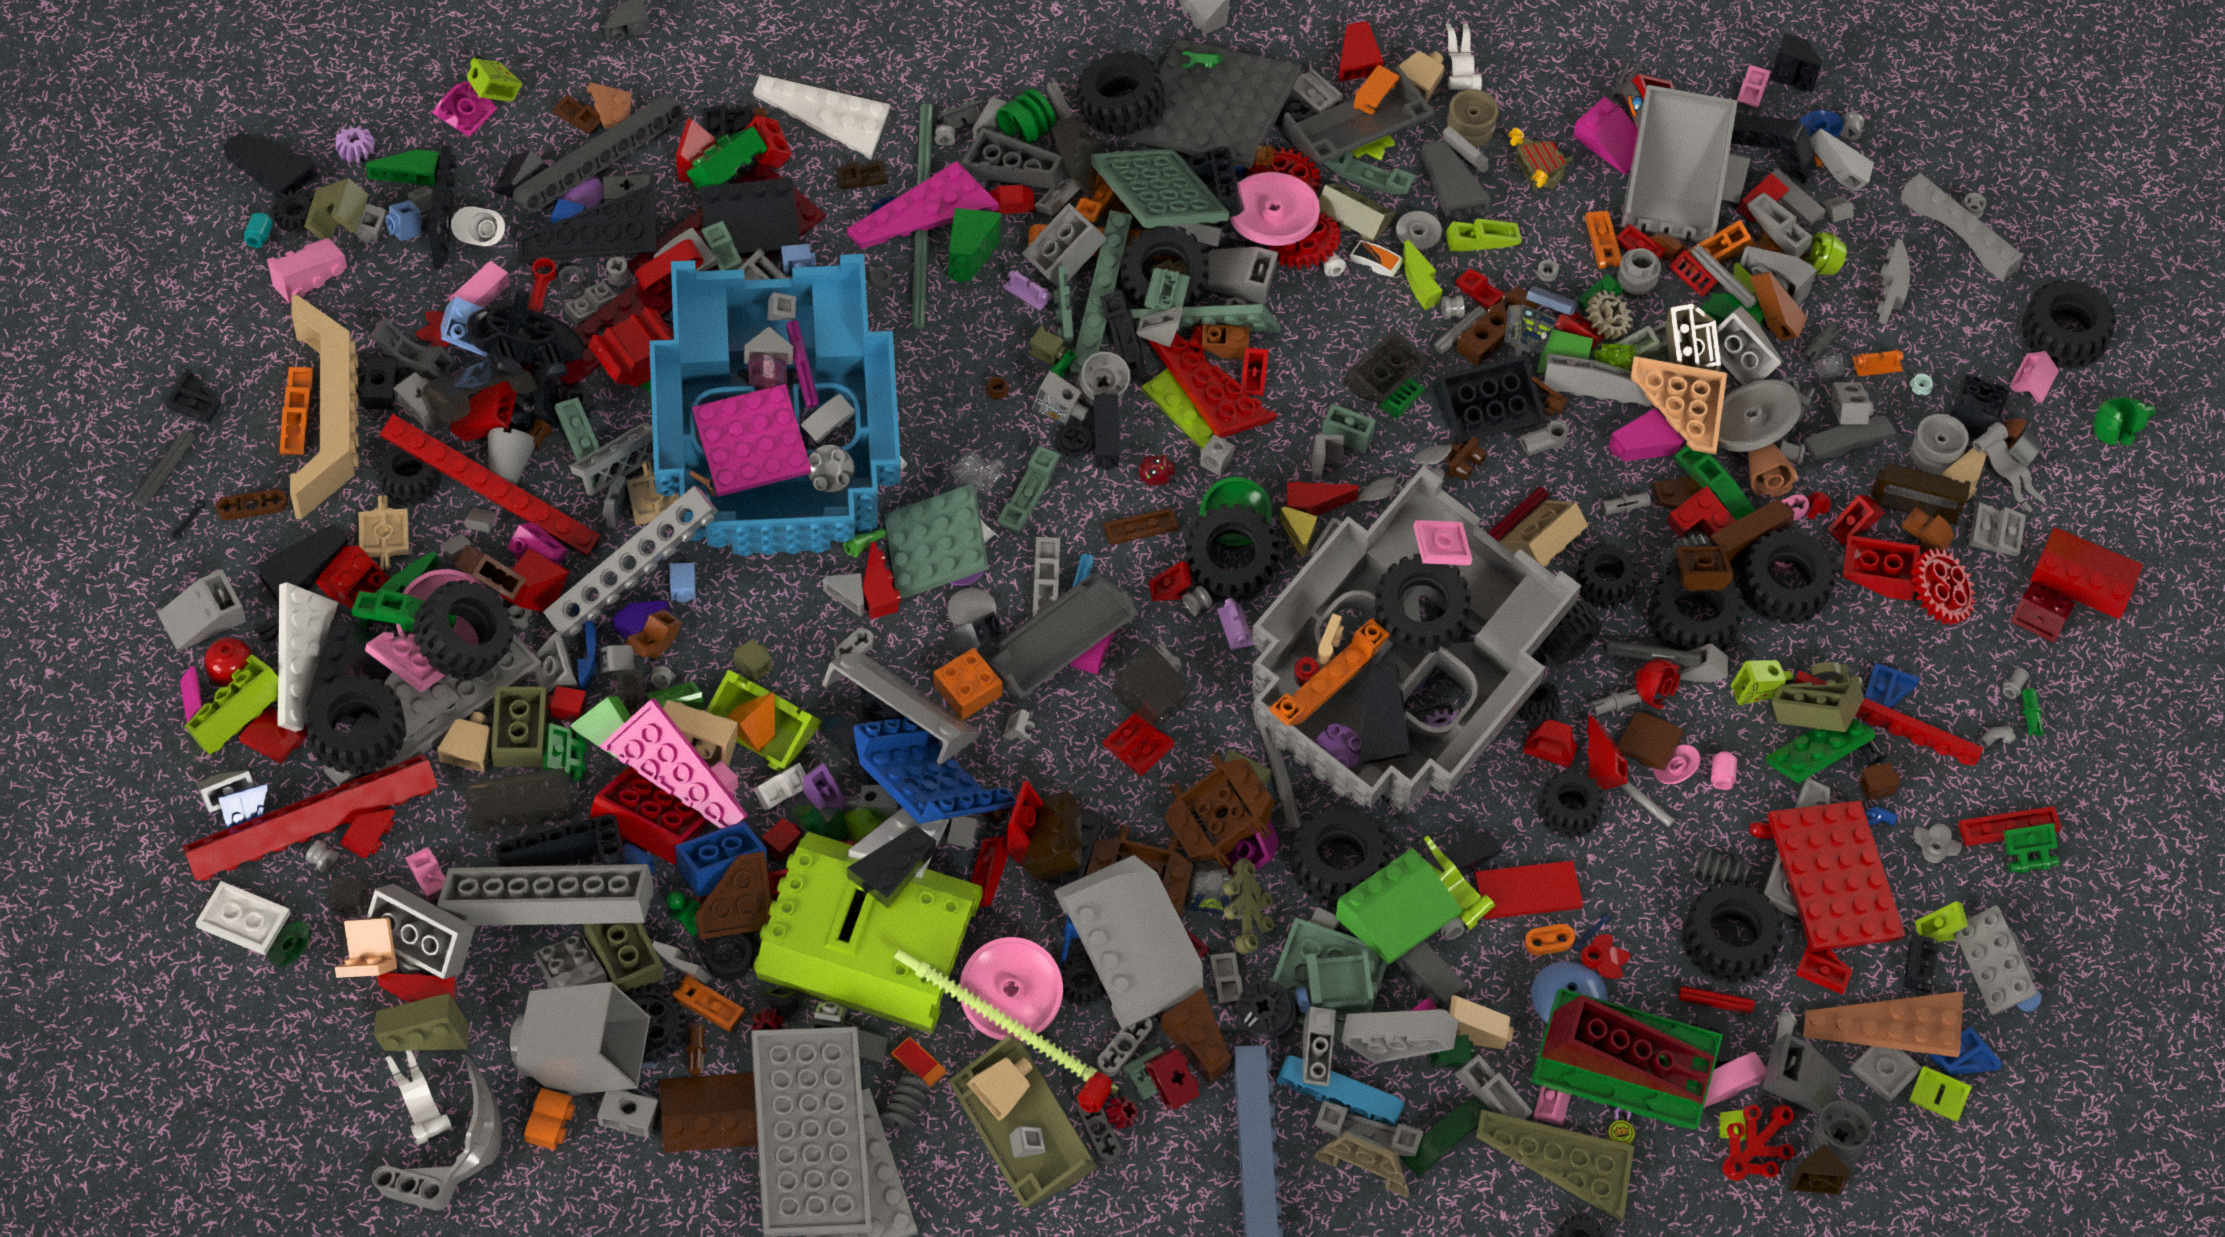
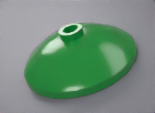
M1230 477L1220 480L1208 489L1201 501L1200 516L1202 515L1203 517L1207 516V510L1214 508L1215 511L1220 510V505L1227 504V508H1234V503L1241 504L1242 509H1246L1248 506L1254 508L1257 515L1262 513L1266 517V522H1271L1272 506L1267 493L1259 484L1247 478ZM1227 534L1215 541L1227 547H1244L1253 543L1249 538L1240 534Z

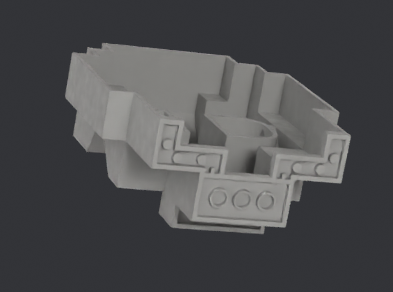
M1424 466L1368 531L1347 516L1253 625L1252 638L1254 647L1262 653L1253 663L1252 694H1254L1253 698L1255 699L1253 716L1258 725L1264 729L1268 727L1273 731V743L1282 751L1288 750L1292 753L1293 759L1301 766L1307 765L1311 768L1313 775L1322 782L1326 780L1330 783L1333 791L1339 796L1344 797L1345 795L1349 799L1353 797L1360 805L1364 806L1366 804L1370 808L1379 797L1384 796L1389 800V805L1398 812L1404 811L1406 814L1431 785L1440 792L1443 790L1448 794L1540 685L1545 667L1532 658L1531 655L1577 602L1581 588L1580 584L1563 571H1560L1555 576L1521 549L1514 554L1479 528L1480 518L1443 491V480ZM1415 520L1463 522L1473 560L1470 565L1456 566L1461 570L1460 577L1464 576L1468 582L1467 589L1471 591V607L1466 628L1476 635L1474 642L1455 643L1446 648L1442 645L1437 652L1431 653L1430 649H1425L1424 654H1419L1415 648H1411L1410 652L1402 650L1403 645L1400 643L1395 646L1390 642L1391 637L1389 636L1369 664L1301 724L1286 726L1269 711V708L1284 694L1288 693L1292 696L1301 688L1294 680V665L1302 657H1311L1317 660L1322 624L1333 613L1336 614L1343 609H1357L1375 618L1376 591L1383 573H1387L1388 567L1393 563L1398 565L1401 558L1407 556L1411 560L1414 554L1420 553L1413 528ZM1418 585L1410 587L1399 598V606L1403 613L1415 621L1421 622L1418 601L1420 596L1427 597L1441 609L1446 610V601L1442 594L1429 586ZM1332 654L1330 659L1333 660L1336 656ZM1390 661L1391 665L1395 664L1399 668L1404 702L1420 683L1438 668L1467 691L1470 697L1469 702L1457 717L1444 727L1428 726L1406 711L1413 756L1376 763L1369 762L1366 765L1360 760L1356 767L1349 770L1315 743L1317 736L1331 724L1350 727L1362 739L1370 669L1376 668L1377 663Z

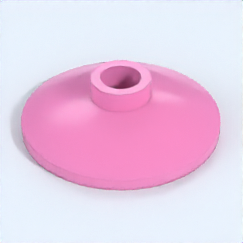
M1678 745L1664 771L1653 768L1656 779L1663 784H1676L1686 780L1699 767L1700 754L1693 746Z

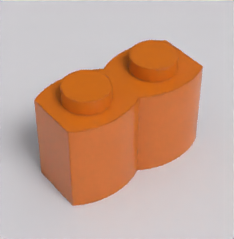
M541 1088L525 1129V1142L556 1150L558 1143L563 1144L567 1129L564 1128L567 1120H572L576 1107L573 1105L572 1096Z

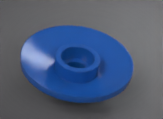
M1828 110L1810 112L1799 121L1805 126L1808 137L1820 128L1835 138L1843 130L1842 118L1837 113Z

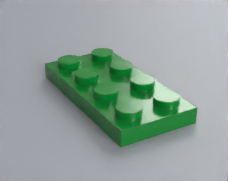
M1854 718L1846 732L1814 728L1766 756V761L1770 767L1793 781L1800 783L1873 740L1875 733L1872 728Z

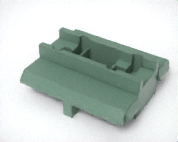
M1154 268L1144 306L1152 309L1155 308L1157 311L1170 310L1179 306L1183 307L1190 277L1179 274V272Z
M1160 1046L1122 1067V1071L1143 1100L1158 1093L1143 1062L1163 1052L1164 1050ZM1173 1073L1174 1077L1171 1079L1172 1082H1175L1174 1078L1177 1077V1073Z

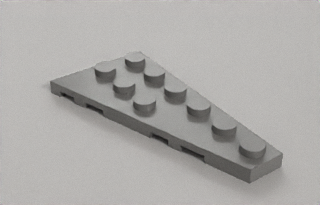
M393 671L384 683V686L389 685L392 687L395 694L401 700L406 722V737L403 741L458 700V694L442 679L422 693ZM362 713L347 736L355 737L368 733L377 725L379 719L369 713ZM334 766L332 768L324 767L325 774L337 786L352 781L364 772L358 771V774H350L349 771L345 770L344 773L335 771Z

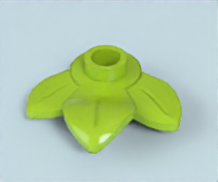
M1387 135L1351 152H1353L1355 158H1359L1366 153L1377 160H1382L1385 147H1393L1395 142L1390 135Z

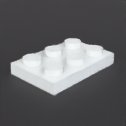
M220 881L195 924L201 930L266 956L291 913L286 907Z

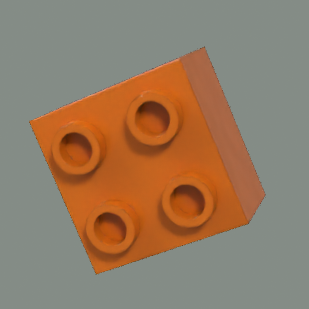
M975 648L970 649L933 672V686L962 720L1002 696L1003 682Z

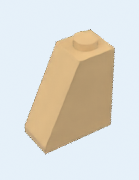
M1452 995L1448 1012L1459 1020L1456 1036L1468 1035L1469 1041H1473L1474 1045L1504 1050L1506 1043L1511 1042L1514 1027L1509 1026L1510 1017Z

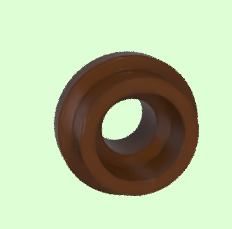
M993 377L986 384V394L992 399H1003L1009 393V385L1002 377ZM999 387L1001 390H994V388Z

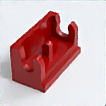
M1770 173L1741 200L1736 211L1745 216L1750 222L1755 223L1757 220L1748 209V203L1762 193H1766L1777 202L1788 193L1789 188Z

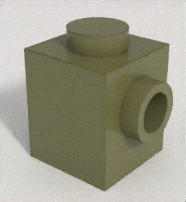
M751 639L746 644L739 645L735 650L734 665L755 683L772 670V657L762 644L758 645Z

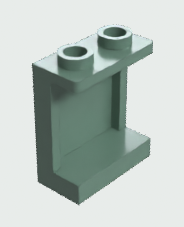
M1362 950L1361 955L1317 959L1316 954L1306 955L1305 970L1310 1007L1338 1010L1372 1006L1373 998L1377 997L1376 982L1371 981L1370 973H1374L1373 958H1368V950Z

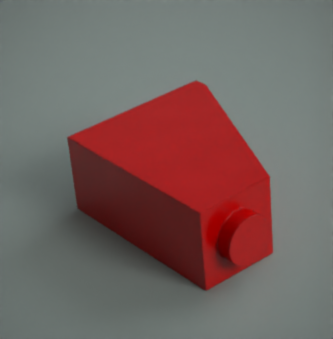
M1368 21L1355 22L1346 26L1338 75L1339 82L1369 77L1378 65L1383 67L1384 61Z
M503 378L497 379L454 410L450 431L461 440L468 442L488 436L489 430L493 428H504L503 432L508 431L517 389Z

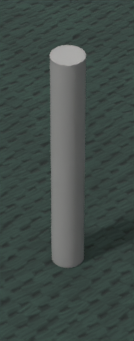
M1629 781L1628 784L1619 786L1667 827H1670L1675 822V819Z

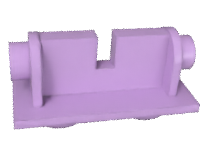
M1011 270L1007 277L1010 280L1003 286L1005 290L1038 311H1041L1053 298V294L1049 293L1048 289L1042 288L1021 275L1018 270Z
M1233 598L1227 599L1224 607L1218 608L1217 611L1230 650L1253 646L1254 642L1252 641L1241 604H1238Z

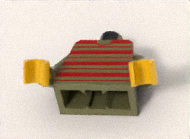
M1513 128L1508 133V137L1512 138L1510 140L1512 146H1518L1515 160L1533 191L1541 187L1554 189L1563 179L1566 163L1573 161L1570 149L1559 152L1554 142L1530 140L1524 137L1523 132L1519 128Z

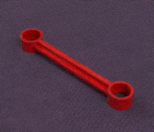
M545 257L537 259L532 265L535 282L528 309L538 312L542 311L548 283L556 277L554 261ZM543 266L552 269L548 274L536 272L538 268ZM528 363V366L523 368L522 375L510 372L511 375L517 378L528 376L533 369L532 363Z

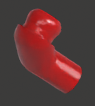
M1753 822L1749 826V833L1756 838L1769 840L1774 837L1769 823Z

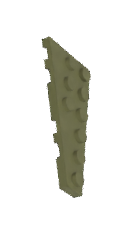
M1481 1110L1476 1138L1622 1222L1625 1214L1634 1146Z

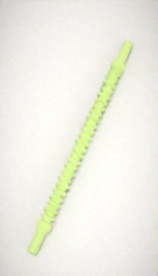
M898 949L895 953L894 958L913 969L915 975L920 978L926 977V982L931 980L933 986L937 984L939 990L945 989V994L950 992L952 998L955 996L958 998V1002L962 1000L965 1006L967 1004L970 1005L971 1010L975 1008L977 1014L981 1012L984 1018L988 1016L989 1021L994 1020L996 1026L1001 1024V1029L1007 1028L1009 1034L1013 1032L1014 1037L1020 1036V1041L1026 1040V1044H1032L1033 1049L1039 1048V1053L1045 1052V1056H1051L1052 1061L1058 1060V1065L1064 1064V1068H1070L1071 1073L1077 1072V1077L1083 1076V1081L1087 1082L1090 1076L1098 1072L1091 1066L1089 1068L1086 1067L1087 1063L1081 1064L1080 1059L1075 1060L1074 1055L1068 1056V1051L1062 1052L1061 1047L1057 1049L1055 1043L1049 1044V1039L1043 1040L1042 1035L1038 1037L1036 1031L1030 1032V1027L1025 1029L1024 1024L1021 1023L1019 1025L1017 1019L1011 1020L1012 1016L1006 1017L1005 1012L1000 1013L998 1007L994 1009L992 1008L993 1004L987 1005L986 1000L981 1001L979 995L974 997V992L968 993V989H962L961 984H954L955 980L949 981V977H943L942 972H935L936 968H929L930 964L927 962H920L901 949ZM1112 1084L1110 1094L1114 1096L1119 1087Z

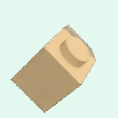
M1973 447L1946 469L1941 476L1952 478L1954 481L1957 479L1962 483L1965 480L1970 481L1971 485L1968 499H1970L1977 491L1976 484L1987 453L1985 451L1978 453Z

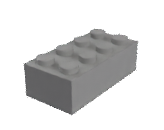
M395 884L375 889L366 919H390L395 954L442 979L462 973L475 930L473 925Z

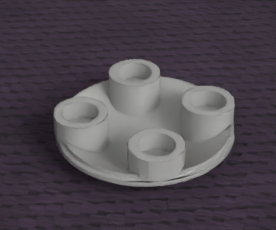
M824 445L817 448L809 456L811 474L808 475L817 490L830 493L839 492L848 487L853 480L855 472L854 463L849 453L843 448L836 445Z
M978 588L962 589L956 592L948 603L949 619L957 626L993 611L996 614V604L992 596Z

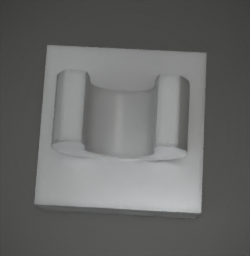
M1021 709L1010 715L1002 737L1008 740H1014L1017 737L1022 741L1029 740L1031 735L1025 732V728L1031 730L1035 727L1033 722L1028 721L1030 713Z

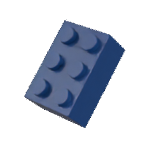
M745 821L675 845L677 870L698 897L710 894L738 855L765 852L768 872L766 848Z

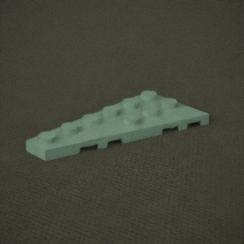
M1263 304L1182 307L1183 312L1178 326L1193 328L1196 325L1203 326V324L1250 327L1249 331L1280 332L1279 322ZM1155 308L1130 309L1136 327L1139 326L1141 317L1161 312L1155 310Z

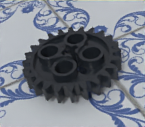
M642 986L641 992L637 993L633 987L631 990L632 994L628 997L641 1009L645 1006L646 1013L650 1016L647 1044L645 1045L642 1062L647 1063V1060L651 1059L654 1064H657V1057L659 1056L666 1061V1052L675 1054L674 1045L681 1047L682 1042L680 1038L686 1037L684 1030L687 1028L686 1020H684L686 1018L685 1011L681 1010L680 1002L675 1003L674 995L666 998V990H662L657 994L656 987L653 986L650 992H646L645 986ZM654 1012H662L658 1016L652 1015ZM655 1035H662L659 1039L652 1038Z

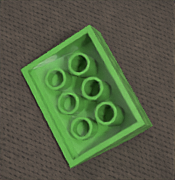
M1410 849L1338 899L1336 919L1385 962L1391 964L1461 915L1462 909L1431 865L1413 849Z

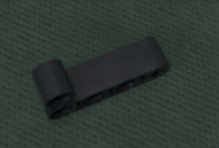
M1222 146L1193 155L1188 162L1191 170L1194 171L1203 183L1215 180L1220 202L1229 211V217L1241 214L1244 211V203L1237 169L1230 149Z

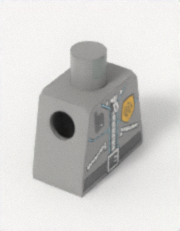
M1049 371L1041 384L1032 406V410L1065 424L1071 415L1083 421L1089 408L1078 403L1081 395L1079 389Z

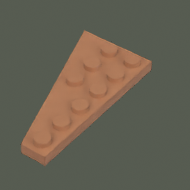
M1963 991L1805 1011L1803 1037L1959 1057Z

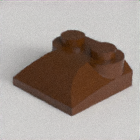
M1724 546L1676 547V556L1681 571L1680 583L1687 590L1720 591L1727 588L1729 583L1732 582L1733 571Z

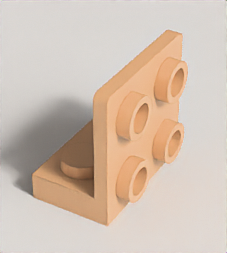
M389 918L357 919L344 922L350 958L345 959V964L335 967L336 978L376 976L397 969Z

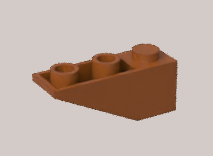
M1770 271L1751 275V281L1769 329L1781 341L1799 338L1808 317Z

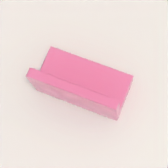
M2046 351L2027 353L2009 387L2015 392L2029 391L2036 402L2042 403L2059 370Z

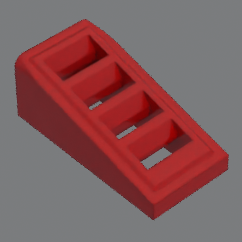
M1685 250L1668 267L1669 270L1702 298L1718 282L1710 272ZM1685 260L1689 263L1680 271L1678 267ZM1694 266L1696 269L1687 277L1685 273ZM1698 272H1701L1703 275L1693 283L1691 280ZM1705 278H1708L1710 281L1700 289L1698 287Z

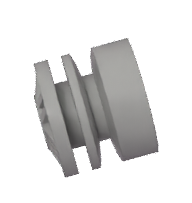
M1098 352L1091 355L1085 361L1075 382V387L1081 391L1079 401L1087 408L1093 409L1094 395L1118 394L1119 403L1129 385L1130 370L1127 363L1114 353ZM1100 383L1103 384V386H1102L1101 388L1097 386V385H1099Z

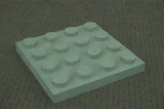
M972 483L884 514L895 589L899 590L901 599L989 569L976 489Z
M1295 917L1272 982L1278 983L1294 995L1297 1003L1295 990L1305 986L1309 1002L1305 970V957L1307 954H1316L1317 959L1361 955L1362 950H1368V958H1373L1374 973H1370L1371 981L1376 982L1378 994L1388 963L1360 939ZM1376 997L1373 998L1371 1007L1336 1010L1334 1037L1342 1040L1346 1014L1371 1013ZM1263 1004L1262 1009L1268 1012L1270 1007ZM1300 1009L1297 1024L1304 1026L1306 1013L1300 1012Z

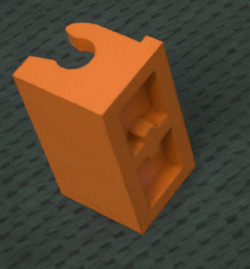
M1378 65L1356 92L1353 108L1360 109L1368 114H1374L1375 110L1367 104L1377 108L1390 89L1396 86L1395 83L1398 82L1400 76Z

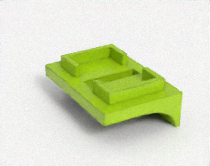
M1923 1066L1909 1102L1958 1122L1972 1086ZM1942 1085L1945 1089L1939 1105H1937L1934 1101Z

